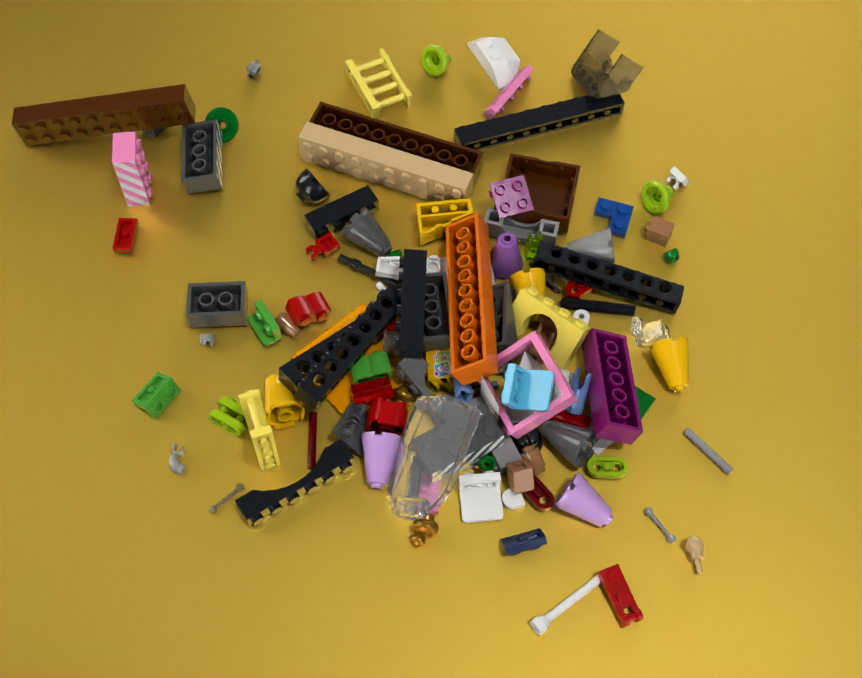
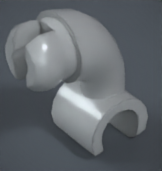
M174 443L172 445L173 452L170 455L169 466L174 473L182 475L186 467L178 461V457H182L186 451L183 446L177 452L178 444Z

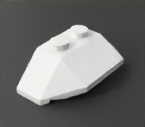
M481 37L467 43V46L499 91L504 89L518 73L521 60L505 38Z

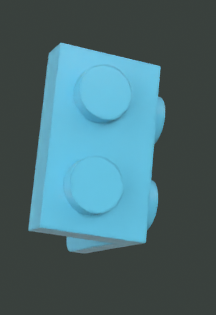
M508 363L504 374L505 384L501 392V403L511 409L548 411L555 374L552 371L523 369L515 363Z

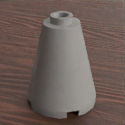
M610 228L567 243V247H564L615 264Z

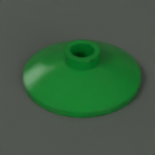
M223 107L211 110L207 114L205 121L217 119L220 128L221 123L225 122L226 127L224 129L221 128L222 143L232 140L239 128L237 116L231 110Z

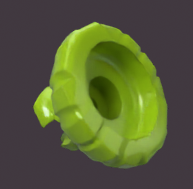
M428 45L421 55V64L424 71L433 77L440 76L446 71L451 61L450 55H447L446 51L439 45Z
M659 181L647 182L641 191L642 203L652 214H661L668 209L674 191L672 187L665 186Z

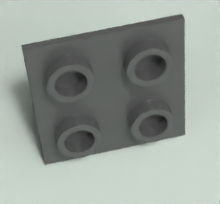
M351 401L334 428L333 433L362 457V433L367 432L365 430L367 406L363 403L355 406V403Z

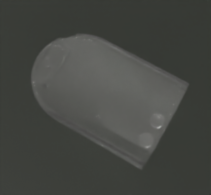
M418 396L403 431L387 487L388 505L396 516L404 520H418L428 516L431 509L436 505L440 507L453 489L482 412L476 406L451 396Z

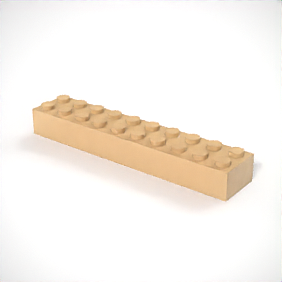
M308 121L298 136L301 159L306 162L328 167L340 173L344 172L356 178L366 179L372 183L394 188L406 194H413L422 199L431 201L471 199L473 190V173Z

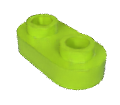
M595 456L589 459L586 466L587 473L591 477L620 479L625 476L628 469L627 462L620 457ZM593 467H598L600 470L595 471ZM617 467L620 471L616 472L613 468Z

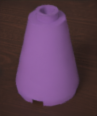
M502 233L490 252L491 264L497 279L506 278L505 280H509V276L522 270L523 259L516 237L511 233Z

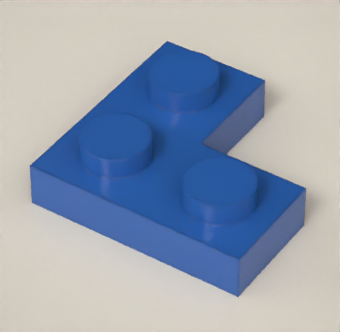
M599 197L594 216L610 219L609 228L611 229V235L625 239L634 206Z

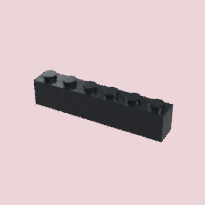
M404 249V256H400L399 268H403V272H399L398 284H402V288H398L397 300H401V304H397L396 316H400V321H396V333H399V338L395 337V349L398 350V357L422 359L427 250Z

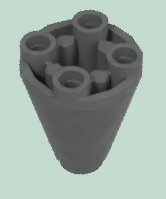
M364 208L360 214L355 213L350 219L352 223L341 232L348 240L378 256L386 257L387 253L393 249L390 240L367 208Z
M547 420L541 429V434L544 435V438L572 465L579 469L583 466L585 459L589 461L594 454L592 448L599 440V438H595V432L591 429L555 420Z

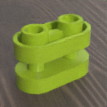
M222 396L217 402L220 410L212 409L208 414V418L219 427L236 436H241L245 430L242 423H246L242 407L234 398Z

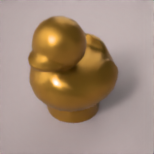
M406 382L404 386L393 389L394 399L392 402L401 401L406 403L407 406L413 404L415 398L409 391V385Z
M418 513V519L412 524L415 534L409 536L415 547H422L425 544L426 538L423 534H431L433 537L437 534L439 526L434 521L435 515Z

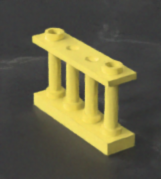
M383 48L379 49L380 58L358 66L354 64L352 59L345 61L346 73L371 117L376 119L380 118L381 108L404 100L407 107H411L412 99L410 89L405 87L391 63L389 54H386ZM380 65H383L385 71L368 77L361 76V72ZM388 76L392 80L391 83L375 89L368 88L367 86L369 83ZM395 88L399 92L398 95L382 101H376L374 98L378 94Z
M247 390L243 394L238 395L261 472L281 466L271 427L266 421L259 390Z

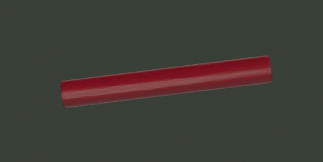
M316 412L309 413L308 469L312 470L316 465Z

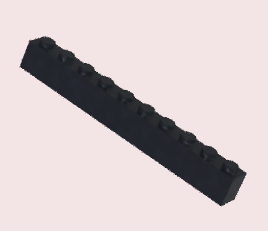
M617 88L607 89L602 92L591 93L586 96L575 97L570 100L559 101L554 104L543 105L538 108L527 109L522 112L511 113L506 116L454 128V141L456 144L479 151L621 115L625 103Z

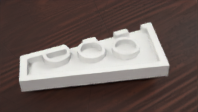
M431 255L430 258H427L426 274L446 272L447 274V255L442 258H438V255ZM400 256L378 257L375 276L398 280L399 272H403V268H399Z

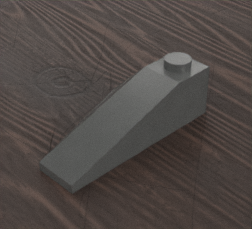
M508 281L492 286L497 355L517 342L510 283Z

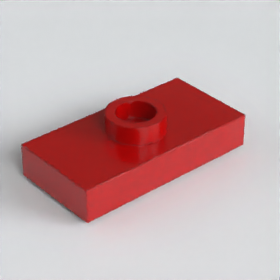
M564 409L549 420L589 429L593 418L583 414H571Z

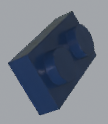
M538 528L502 538L501 544L507 555H516L524 550L538 549L542 545H546L547 540L542 530Z

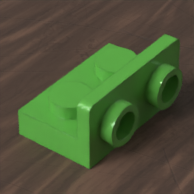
M259 300L254 303L256 311L247 319L263 345L267 347L282 339L279 325L263 301Z
M157 372L133 398L132 402L136 406L148 411L153 418H157L179 394L181 389L171 377Z

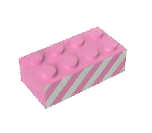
M135 131L113 133L112 164L127 205H150V197H153L150 183H153L152 172H149V163L146 161L145 151L142 150L141 139L137 138Z

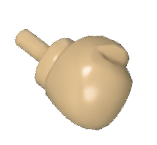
M691 536L686 540L685 548L690 553L691 561L696 564L697 573H703L700 561L704 559V544L700 538Z

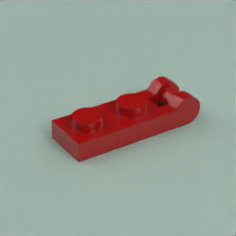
M619 564L599 571L598 576L621 626L625 628L630 626L631 622L642 621L644 619L643 613L635 602ZM629 608L631 613L626 614L624 609Z

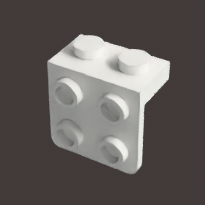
M485 471L482 474L467 472L459 475L458 485L463 522L494 521L503 518L500 472Z

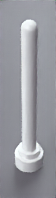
M596 575L545 616L541 615L540 617L536 616L530 621L533 630L538 635L546 632L551 621L602 583L599 576Z

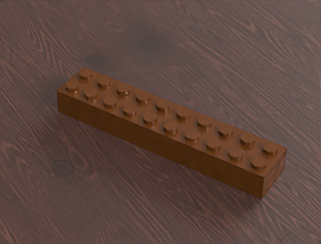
M180 84L16 107L13 111L12 126L26 146L101 137L112 135L113 133L136 132L195 123L196 106L186 85Z
M321 101L309 121L323 127L473 173V186L483 166L484 152Z

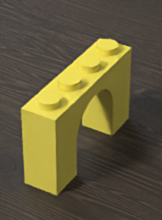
M528 286L521 289L513 302L517 337L523 335L535 314H544L552 319L557 328V340L550 353L559 368H567L591 328L586 326V322L571 316L567 309L555 305L552 299L540 295L539 291L534 287Z

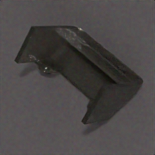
M600 29L597 30L571 70L572 76L586 93L594 99L627 92L644 68L621 54L612 67L610 55L620 42Z

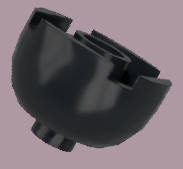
M307 168L297 177L296 188L298 192L296 195L302 202L306 200L311 204H317L330 195Z

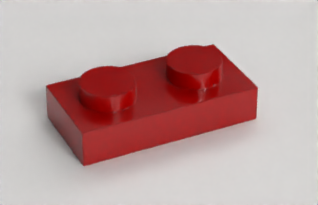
M119 218L112 247L114 252H133L138 227L137 218Z

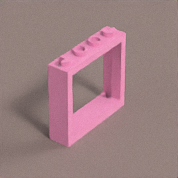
M536 331L531 332L497 355L498 368L534 345L547 369L555 374L554 381L562 393V396L550 403L548 411H537L514 426L489 378H484L499 406L498 418L503 420L505 432L508 436L512 435L516 439H519L578 401L548 347Z

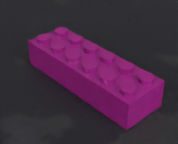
M591 328L581 346L586 376L588 373L592 374L588 392L595 438L631 445L643 433L626 336Z

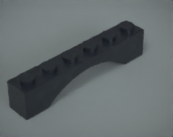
M340 439L324 448L321 458L315 467L298 482L276 490H252L235 500L237 508L249 527L259 525L266 517L271 514H278L288 504H295L307 493L311 494L324 483L332 482L341 473L351 471L353 466H355L354 456Z

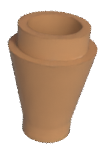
M281 312L275 318L280 330L291 335L293 338H297L302 332V329L294 325L288 313Z

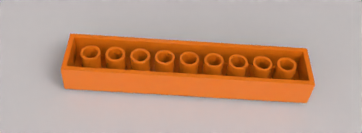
M478 213L445 226L451 374L463 386L481 380L482 376L487 378L498 374L489 228Z

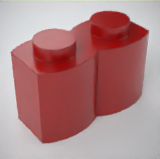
M322 292L290 298L285 307L295 326H306L311 322H323L331 312V308Z

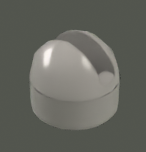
M200 334V343L206 347V342H209L211 347L215 343V334Z

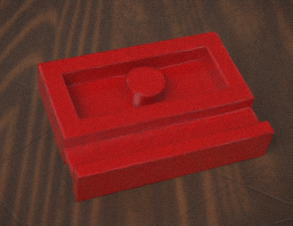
M389 376L351 385L355 406L360 403L375 402V399L378 397L385 399L394 397Z

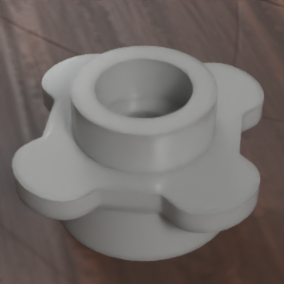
M258 59L248 65V77L251 75L256 77L260 72L262 66L258 64Z

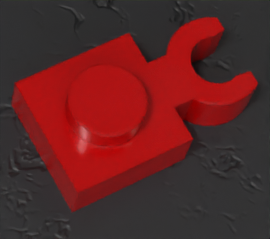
M329 232L315 240V246H308L306 254L314 252L311 255V260L315 261L321 254L326 257L339 250L340 244Z

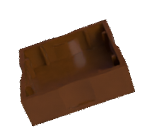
M510 153L505 179L524 175L534 210L509 217L524 224L537 223L541 219L560 222L558 232L567 233L581 166L557 161H544L535 157Z

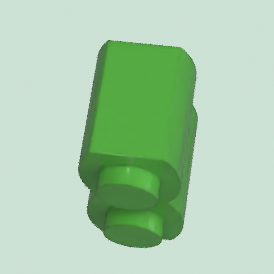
M375 351L369 356H362L351 369L354 384L388 376L389 379L393 378L387 351Z

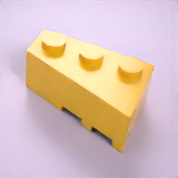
M471 199L416 203L420 246L446 236L445 226L473 215Z

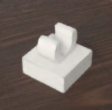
M675 166L670 170L673 176L668 177L666 180L668 184L676 181V184L673 186L675 190L679 189L681 184L686 187L690 183L687 177Z

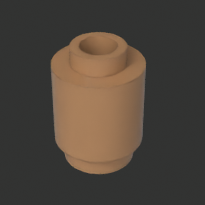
M531 444L522 448L523 452L520 455L533 468V475L544 472L546 464L538 446L534 447Z

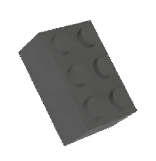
M245 281L188 283L186 317L190 328L247 325L248 291Z

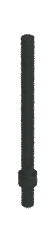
M343 254L339 255L338 261L349 265L351 269L359 270L397 289L402 288V284H398V281L395 279L375 276L376 270L362 264L360 260L351 259Z

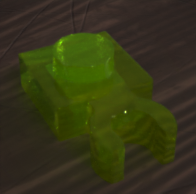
M538 231L536 237H532L531 232L528 233L529 242H525L526 260H532L535 257L540 240L543 241L541 231Z

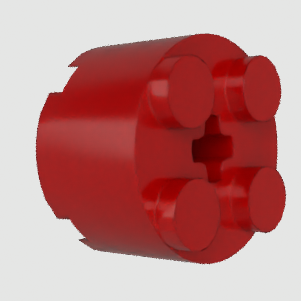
M382 397L376 398L375 402L369 405L365 430L367 432L368 430L375 431V434H382V432L393 433L403 438L408 419L407 404L401 401H387V399Z

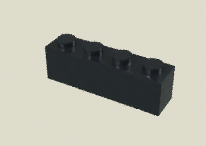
M367 185L305 214V225L313 238L317 240L329 232L340 231L352 223L350 222L351 217L355 213L360 214L364 208H367L374 215L379 211V200Z

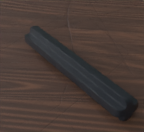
M564 297L561 299V308L583 309L586 311L634 315L636 310L634 304Z

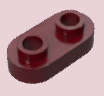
M533 475L534 489L522 493L536 509L543 512L548 511L553 507L554 495L538 477ZM540 500H546L547 503L541 504Z

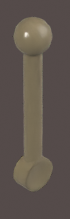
M238 483L236 485L235 490H233L215 506H210L209 512L216 513L217 508H219L237 492L244 491V485L242 483Z

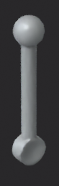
M647 507L645 514L650 515L667 536L668 543H674L676 537L665 529L653 514L652 508Z

